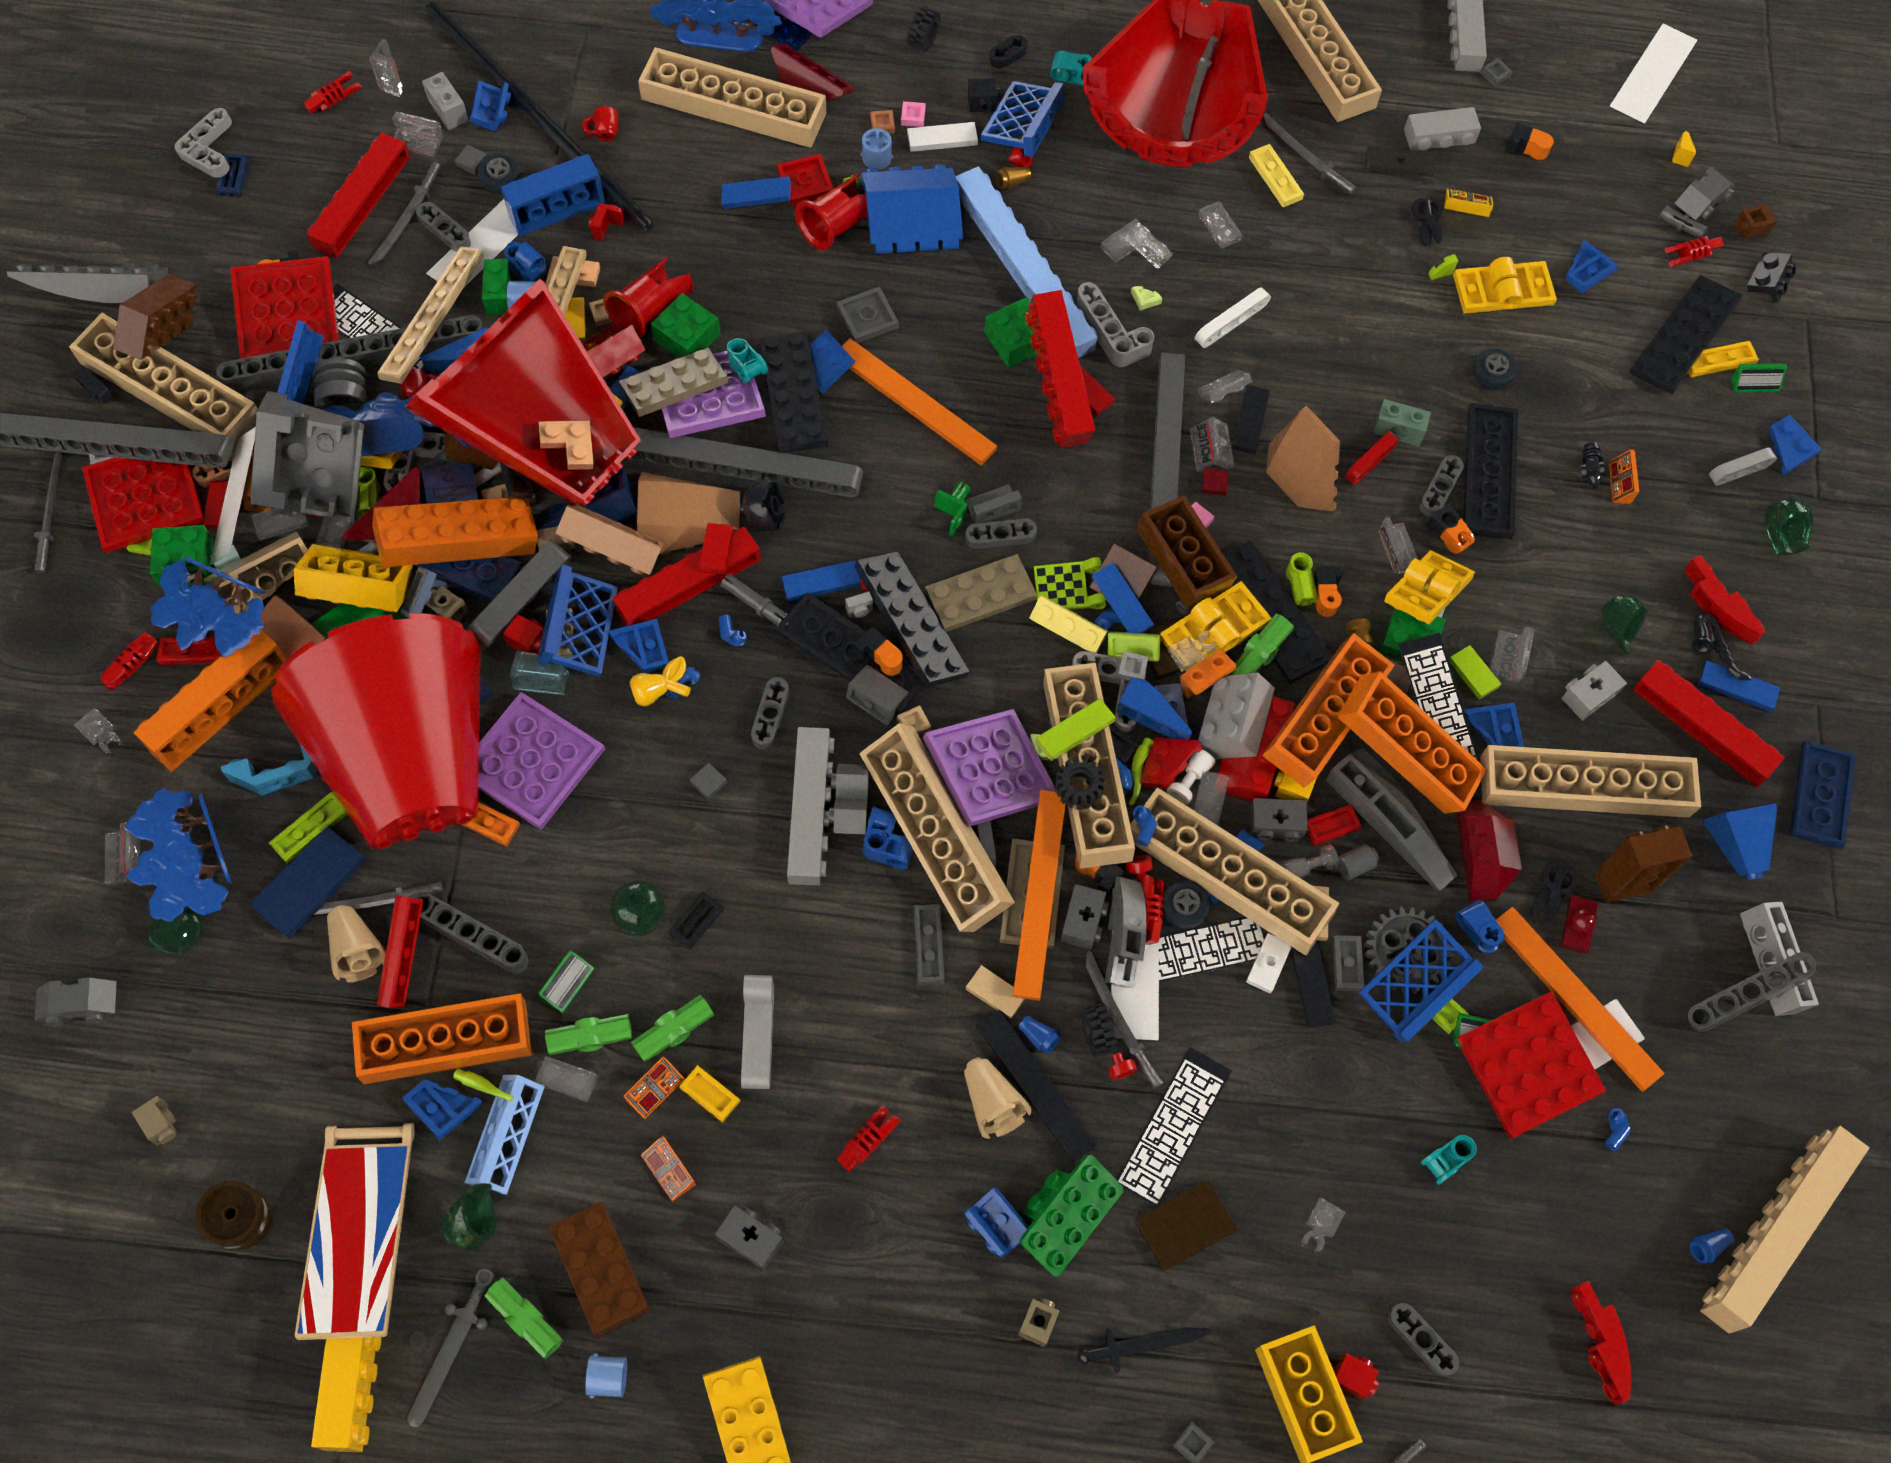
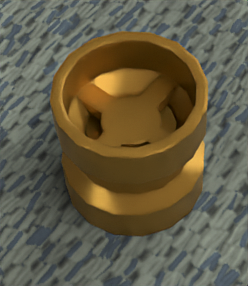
M1354 619L1346 623V633L1349 636L1354 633L1372 648L1374 647V640L1370 635L1372 630L1370 620Z

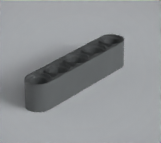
M552 539L548 541L480 613L467 630H471L477 640L485 647L491 645L508 627L515 616L519 615L551 581L562 564L565 565L569 561L571 556Z
M416 892L411 896V898L423 899V903H429L428 908L421 911V923L510 973L518 974L528 967L529 958L519 943L427 892ZM452 916L448 923L440 924L443 917ZM469 928L475 929L471 936L463 937L465 930ZM489 942H498L494 949H485ZM521 954L518 961L514 963L508 962L511 955Z
M1805 952L1796 953L1690 1008L1688 1012L1690 1026L1698 1032L1709 1031L1810 980L1816 971L1815 959ZM1798 961H1806L1810 964L1811 969L1806 973H1800L1794 968V965ZM1777 973L1783 975L1786 981L1780 986H1774L1769 982V977ZM1754 986L1760 991V994L1755 999H1749L1743 994L1744 989ZM1723 999H1729L1733 1001L1735 1007L1729 1012H1724L1719 1009L1718 1004ZM1697 1012H1705L1710 1018L1706 1024L1700 1025L1694 1022L1693 1017Z

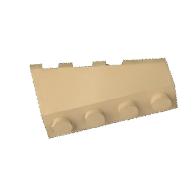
M294 532L219 571L266 591L265 594H260L248 588L243 589L242 596L246 602L254 598H259L263 601L266 597L271 596L281 584L294 576V567L307 552V548L298 533ZM213 573L203 578L206 585H213L218 575ZM223 578L218 588V595L222 598L232 596L236 589V584ZM237 598L234 602V612L239 614L240 603H236ZM232 599L227 602V605H231ZM244 604L243 610H244V612H246L247 609H248V606H246V605Z

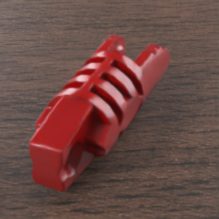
M351 71L346 72L311 93L312 98L304 102L309 114H313L320 109L324 112L362 89L359 82L352 84L346 89L342 88L341 85L350 81L354 76Z
M1704 236L1666 247L1665 252L1666 254H1671L1678 251L1679 258L1669 262V266L1672 268L1712 256V250L1724 246L1722 237L1708 240V237Z
M145 632L131 642L101 675L100 678L104 686L109 690H113L127 678H130L148 660L159 645L157 640Z
M1144 874L1141 878L1146 905L1145 944L1151 945L1158 943L1160 939L1161 926L1163 924V904L1161 903L1164 896V881L1160 879L1154 880L1150 875Z
M882 1105L865 1123V1126H862L854 1135L853 1139L851 1138L844 1147L845 1150L838 1157V1162L848 1172L860 1162L863 1163L870 1156L869 1154L873 1153L880 1145L881 1141H884L900 1123L901 1119L892 1115L881 1125L889 1112L885 1106Z

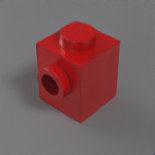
M517 614L504 631L503 636L508 646L533 659L536 653L540 651L544 627L535 619L528 620Z
M1346 1353L1341 1356L1334 1373L1341 1390L1361 1401L1368 1396L1372 1397L1379 1385V1381L1376 1380L1379 1371L1372 1367L1373 1363L1359 1355L1355 1358Z

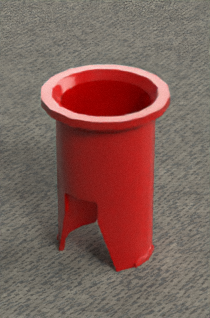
M860 173L853 175V177L814 201L803 200L797 203L795 219L798 228L809 244L817 250L825 251L829 249L835 237L868 217L866 193L857 195L856 179L861 175Z
M668 257L662 258L660 262L622 290L607 292L603 299L605 310L613 324H630L634 327L638 337L641 338L645 334V327L654 321L681 293L686 296L693 293L694 285L690 275L686 274L666 280L668 276L665 272L664 263Z

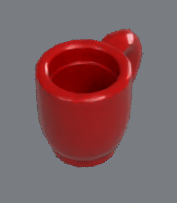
M608 106L596 108L593 111V116L583 120L581 125L583 132L589 136H598V139L601 141H613L618 133V111ZM591 122L594 123L595 131H592L590 128Z
M412 368L403 383L400 384L405 400L420 391L427 384V380H435L438 375H426L423 370Z

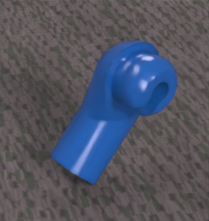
M1105 610L1094 622V624L1106 631L1115 623H1121L1113 610Z
M730 615L719 616L722 640L734 647L742 646L747 639L746 633L743 630L740 632V630L732 629Z
M686 667L683 676L677 682L685 684L689 681L691 684H695L700 678V673L695 671L694 667ZM670 690L666 692V695L672 699H677L679 696L678 693Z
M1116 758L1123 794H1126L1127 790H1131L1133 786L1132 773Z
M1139 805L1133 810V816L1141 829L1136 842L1142 846H1148L1157 823L1151 811L1145 806Z
M1613 1108L1609 1112L1608 1120L1612 1133L1604 1142L1607 1148L1615 1152L1630 1134L1627 1116L1620 1108Z

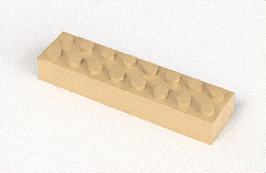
M1258 0L1337 122L1377 107L1382 89L1322 0Z
M656 47L638 81L641 100L812 148L826 116V95Z
M101 313L69 346L80 364L194 432L226 435L234 441V448H236L238 438L256 426L258 408L253 401L160 347L153 354L148 355L142 360L113 349L117 321L104 313Z
M1096 663L1045 669L1043 685L1052 727L1098 699L1104 702ZM1107 726L1058 757L1059 766L1062 764L1065 766L1066 761L1069 759L1071 763H1074V758L1079 757V762H1083V758H1088V764L1093 760L1096 762V768L1100 766L1102 774L1105 776L1103 794L1095 806L1091 803L1090 808L1086 809L1085 805H1082L1081 810H1076L1077 805L1073 804L1072 809L1068 807L1080 869L1132 862L1135 851L1110 728ZM1074 777L1070 780V786L1075 790L1084 791L1090 787V782L1084 777Z
M899 723L859 753L960 932H975L1015 903L972 827L967 826L942 775L914 727Z
M1488 745L1480 756V763L1487 769L1481 780L1482 802L1488 805L1689 818L1701 808L1697 758Z
M1157 787L1144 805L1151 811L1156 820L1157 827L1149 845L1142 846L1136 842L1141 829L1134 818L1130 824L1134 845L1186 879L1197 883L1220 901L1307 956L1334 916L1339 902Z
M1838 1126L1831 1131L1826 1129L1819 1137L1814 1135L1805 1146L1808 1150L1804 1157L1800 1156L1793 1163L1791 1170L1794 1172L1789 1179L1786 1177L1776 1189L1779 1194L1775 1200L1771 1199L1764 1206L1762 1213L1765 1215L1761 1221L1753 1223L1747 1232L1750 1237L1746 1243H1741L1732 1254L1735 1258L1730 1266L1726 1265L1717 1276L1720 1280L1715 1288L1711 1287L1703 1296L1702 1301L1705 1303L1700 1311L1727 1333L1752 1326L1870 1147L1842 1126Z

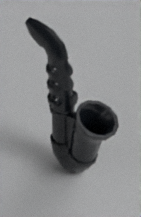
M1706 611L1696 615L1693 623L1695 627V640L1691 645L1693 650L1706 653L1714 649L1715 653L1720 654L1719 658L1730 675L1740 680L1750 681L1752 677L1736 667L1735 660L1732 657L1733 654L1730 652V647L1724 639L1716 616Z

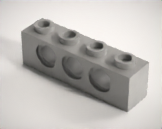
M1783 902L1762 903L1740 913L1760 972L1800 952ZM1804 961L1795 963L1794 968L1798 972H1807ZM1777 973L1769 977V982L1774 986H1780L1786 981L1783 975ZM1811 980L1770 999L1775 1016L1793 1015L1819 1005Z

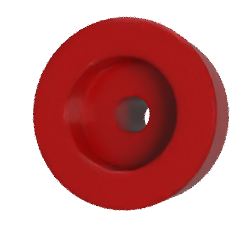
M1014 147L1012 154L1008 157L1011 164L1014 163L1016 167H1030L1032 164V157L1025 156L1024 149Z
M1145 854L1135 855L1132 862L1125 863L1127 872L1135 874L1137 881H1141L1142 876L1146 875V872L1153 868L1151 856Z
M1121 1052L1111 1056L1114 1065L1108 1069L1112 1081L1126 1078L1138 1070L1134 1060H1124Z

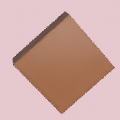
M893 110L870 112L872 129L879 128L887 131L889 134L895 133Z

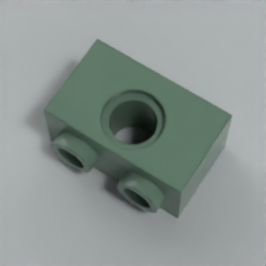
M1384 399L1377 415L1373 434L1383 437L1390 431L1400 439L1399 442L1419 447L1427 431L1431 412Z

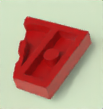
M1154 737V743L1151 746L1140 779L1141 785L1147 788L1158 787L1159 789H1167L1174 782L1175 777L1188 766L1186 761L1195 751L1199 753L1202 750L1203 745L1201 742Z

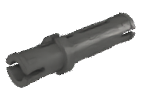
M729 573L725 576L728 582L725 579L722 580V588H725L755 609L760 617L765 616L779 626L782 620L788 616L787 613L773 605L771 599L768 597L763 598L733 577L732 574Z

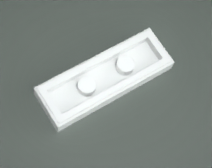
M975 122L907 128L910 152L978 145Z

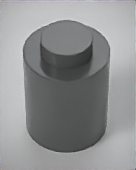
M1367 844L1356 847L1335 858L1337 869L1346 881L1376 868L1377 861L1379 860L1376 850Z

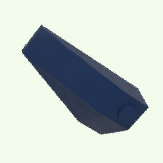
M623 467L608 479L609 482L594 494L595 497L586 506L579 504L616 522L631 519L638 510L637 499ZM559 503L535 519L536 530L559 526L568 504Z

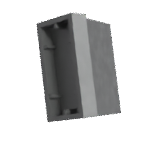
M267 391L257 410L250 504L284 509L288 504H296L301 507V513L333 518L336 513H346L350 515L349 521H354L356 518L364 424L357 420L288 400V395Z

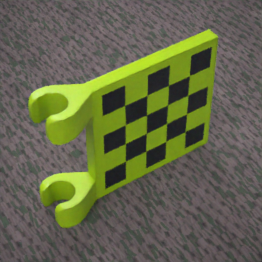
M1095 557L1081 562L1034 566L1037 601L1043 595L1068 610L1084 608L1104 609L1106 607L1105 597L1102 593L1087 596L1085 573L1094 574L1099 571L1102 566L1101 559Z

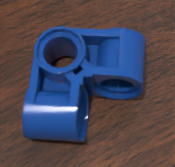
M515 241L507 244L504 251L505 258L509 261L511 271L521 281L537 282L548 274L545 258L529 243Z
M873 806L864 837L863 855L869 860L889 865L895 869H908L914 851L906 836L893 834L896 823L893 812ZM875 841L880 843L881 847L873 848L869 843Z

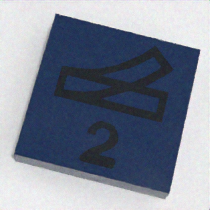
M472 463L421 469L426 504L478 500Z

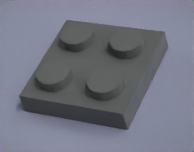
M880 286L836 302L837 309L856 343L899 328V322Z

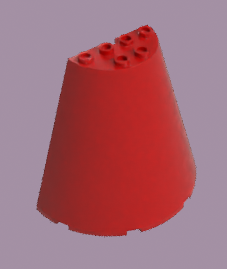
M1153 0L1083 68L1085 95H1088L1091 104L1090 110L1102 129L1125 150L1126 147H1129L1139 153L1138 157L1162 165L1189 167L1193 163L1204 161L1208 164L1233 153L1251 137L1252 132L1259 125L1268 100L1251 8L1248 5L1212 0V3L1208 5L1201 3L1200 0ZM1215 36L1218 38V43L1210 60L1212 63L1201 85L1189 139L1185 141L1181 127L1191 87L1198 69L1196 65L1200 57L1203 56L1210 37Z
M541 279L533 284L502 317L435 380L431 379L405 406L415 415L575 505L582 504L586 506L595 497L594 494L609 482L608 479L623 467L620 462L623 459L628 461L637 452L634 447L641 441L549 289ZM590 421L593 469L567 470L566 448H540L539 422Z
M409 613L410 619L393 620L391 614L356 621L327 632L329 638L314 645L313 641L308 642L292 654L275 675L276 684L271 687V695L276 710L371 849L387 848L392 843L401 840L416 839L422 830L430 829L431 832H440L447 826L466 824L478 817L481 648L474 633L471 630H464L462 624L453 619L432 614Z

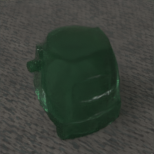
M1786 498L1768 506L1766 509V529L1777 555H1793L1810 548L1808 540L1813 528L1812 508L1807 506L1803 500L1798 501L1795 498Z
M1630 595L1615 596L1601 608V614L1609 634L1616 640L1622 651L1628 655L1630 654L1628 646L1641 629L1647 615V609L1636 597Z
M184 907L183 912L171 922L153 918L149 926L146 945L167 953L185 955V952L191 951L202 937L204 919L200 914L187 907Z
M481 1183L470 1187L447 1210L440 1227L448 1244H452L461 1250H477L496 1232L495 1210L489 1194L492 1188L491 1184Z

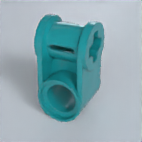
M1058 51L1053 59L1050 76L1058 82L1083 85L1081 75L1083 73L1084 61L1087 64L1092 57L1086 54Z
M737 338L728 342L729 365L742 382L747 384L751 378L759 374L765 375L768 373L764 359L746 340Z
M1459 1135L1442 1148H1438L1420 1163L1429 1168L1437 1179L1436 1183L1440 1185L1474 1157L1477 1151L1476 1144L1471 1137ZM1456 1144H1461L1466 1148V1156L1457 1154L1455 1150Z

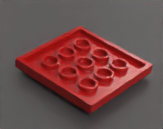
M328 256L230 268L240 359L289 350L297 320L305 322L315 333L322 334L324 336L323 343L339 340L331 265Z
M111 458L82 467L101 547L105 553L152 539V529L196 526L205 522L190 465Z
M1552 991L1457 1037L1461 1045L1460 1048L1509 1139L1606 1091Z

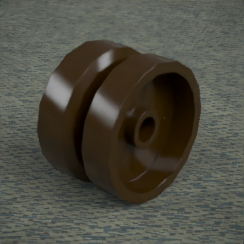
M237 1180L223 1181L212 1186L201 1197L196 1208V1224L199 1232L211 1243L229 1251H244L257 1245L266 1235L271 1224V1208L268 1200L248 1184Z

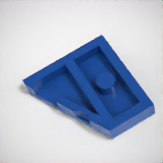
M1584 240L1578 254L1574 258L1573 265L1567 273L1565 281L1583 294L1616 272L1618 264Z
M827 330L809 346L817 388L823 394L856 361Z
M1790 414L1773 424L1768 430L1770 438L1775 445L1776 456H1780L1783 465L1781 468L1783 475L1788 474L1815 457L1822 450Z
M657 619L609 631L611 639L644 673L662 670L669 663Z
M1515 703L1465 709L1466 719L1487 745L1524 747Z
M426 1079L402 1097L403 1102L439 1141L482 1106V1101L477 1097H467L459 1094L457 1090L448 1087L442 1088L437 1083Z

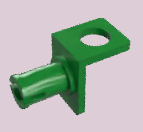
M958 482L951 494L938 490L936 493L934 507L954 516L949 535L952 537L966 516L968 503L964 502V499L970 493V487L965 484L960 489L963 482Z

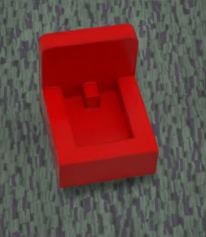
M599 203L595 215H591L589 220V229L592 231L594 240L603 241L610 223L623 226L624 217L621 208L615 205Z

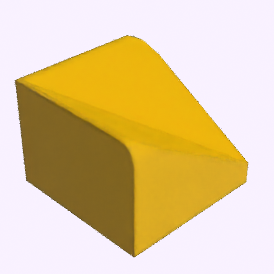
M1685 131L1676 145L1672 163L1689 167L1696 154V150L1689 132Z

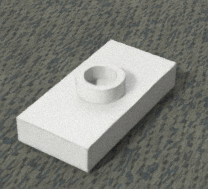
M1267 933L1246 983L1271 994L1292 946L1278 937Z

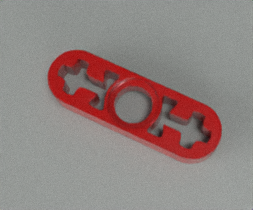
M1387 432L1353 464L1346 473L1345 479L1354 486L1357 485L1396 447L1400 439L1392 432Z

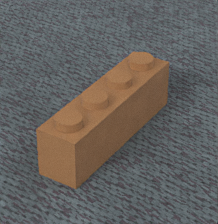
M569 502L555 533L560 535V539L566 543L574 544L576 542L583 545V549L596 555L599 552L608 556L607 560L617 565L624 563L630 566L633 572L640 575L645 573L650 575L664 544L659 540L580 505H575L572 502Z

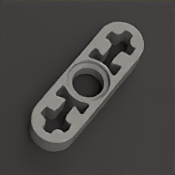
M1765 448L1721 464L1709 473V476L1716 486L1767 468L1777 460V457L1771 448Z

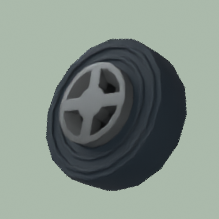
M495 153L487 156L480 163L478 176L482 185L488 191L494 193H502L501 186L520 180L521 174L517 161L512 156L504 153Z
M1497 348L1486 349L1481 352L1473 365V374L1478 383L1493 390L1503 389L1510 385L1517 371L1516 361L1511 354Z
M1187 880L1178 881L1170 885L1164 892L1163 902L1161 903L1163 904L1162 912L1167 921L1173 926L1182 929L1194 928L1201 924L1207 917L1210 907L1209 898L1205 890L1197 883Z

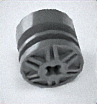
M332 358L321 361L314 367V408L323 410L329 405L345 406L355 412L363 409V405L367 402V372L361 364L350 359Z

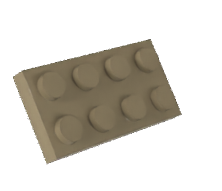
M705 348L620 380L619 384L638 417L727 384L728 377L709 348Z
M1018 554L925 586V592L933 610L946 632L1037 600L1036 591Z
M1012 839L1006 888L1015 903L1003 911L1000 943L1020 945L1033 841ZM1060 845L1047 943V949L1052 950L1055 940L1065 845Z

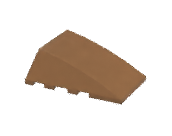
M1305 406L1269 443L1266 473L1298 507L1334 511L1337 504L1333 501V498L1337 496V488L1334 486V481L1338 479V471L1335 469V466L1339 464L1340 440Z
M641 472L638 480L637 531L664 543L659 553L660 556L671 554L670 551L682 548L688 550L695 548V545L703 544L707 523L732 525L733 530L740 529V491Z

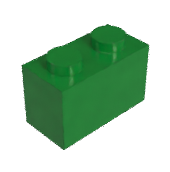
M484 259L482 301L487 316L504 315L508 310L507 285L509 281L513 280L508 259Z

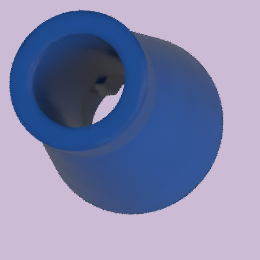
M1026 1016L1019 1025V1029L1039 1052L1051 1053L1060 1041L1057 1030L1032 1019L1030 1016Z
M1727 1228L1696 1236L1693 1242L1690 1243V1251L1698 1262L1712 1263L1729 1245L1734 1243V1236Z

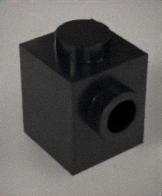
M995 78L968 79L969 112L995 111L997 102L1001 101L1000 87L996 88Z

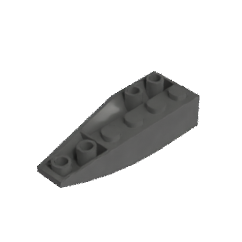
M134 262L120 263V266L93 265L78 267V265L55 267L52 264L32 267L31 264H18L16 269L7 271V276L57 295L102 303H123L168 274V267H158V263H144L143 266H135Z
M1364 748L1350 753L1331 769L1326 781L1438 893L1457 877L1458 874L1402 786Z

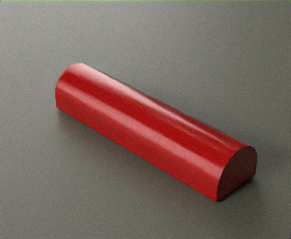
M395 896L377 1006L388 1008L405 1007L423 899Z

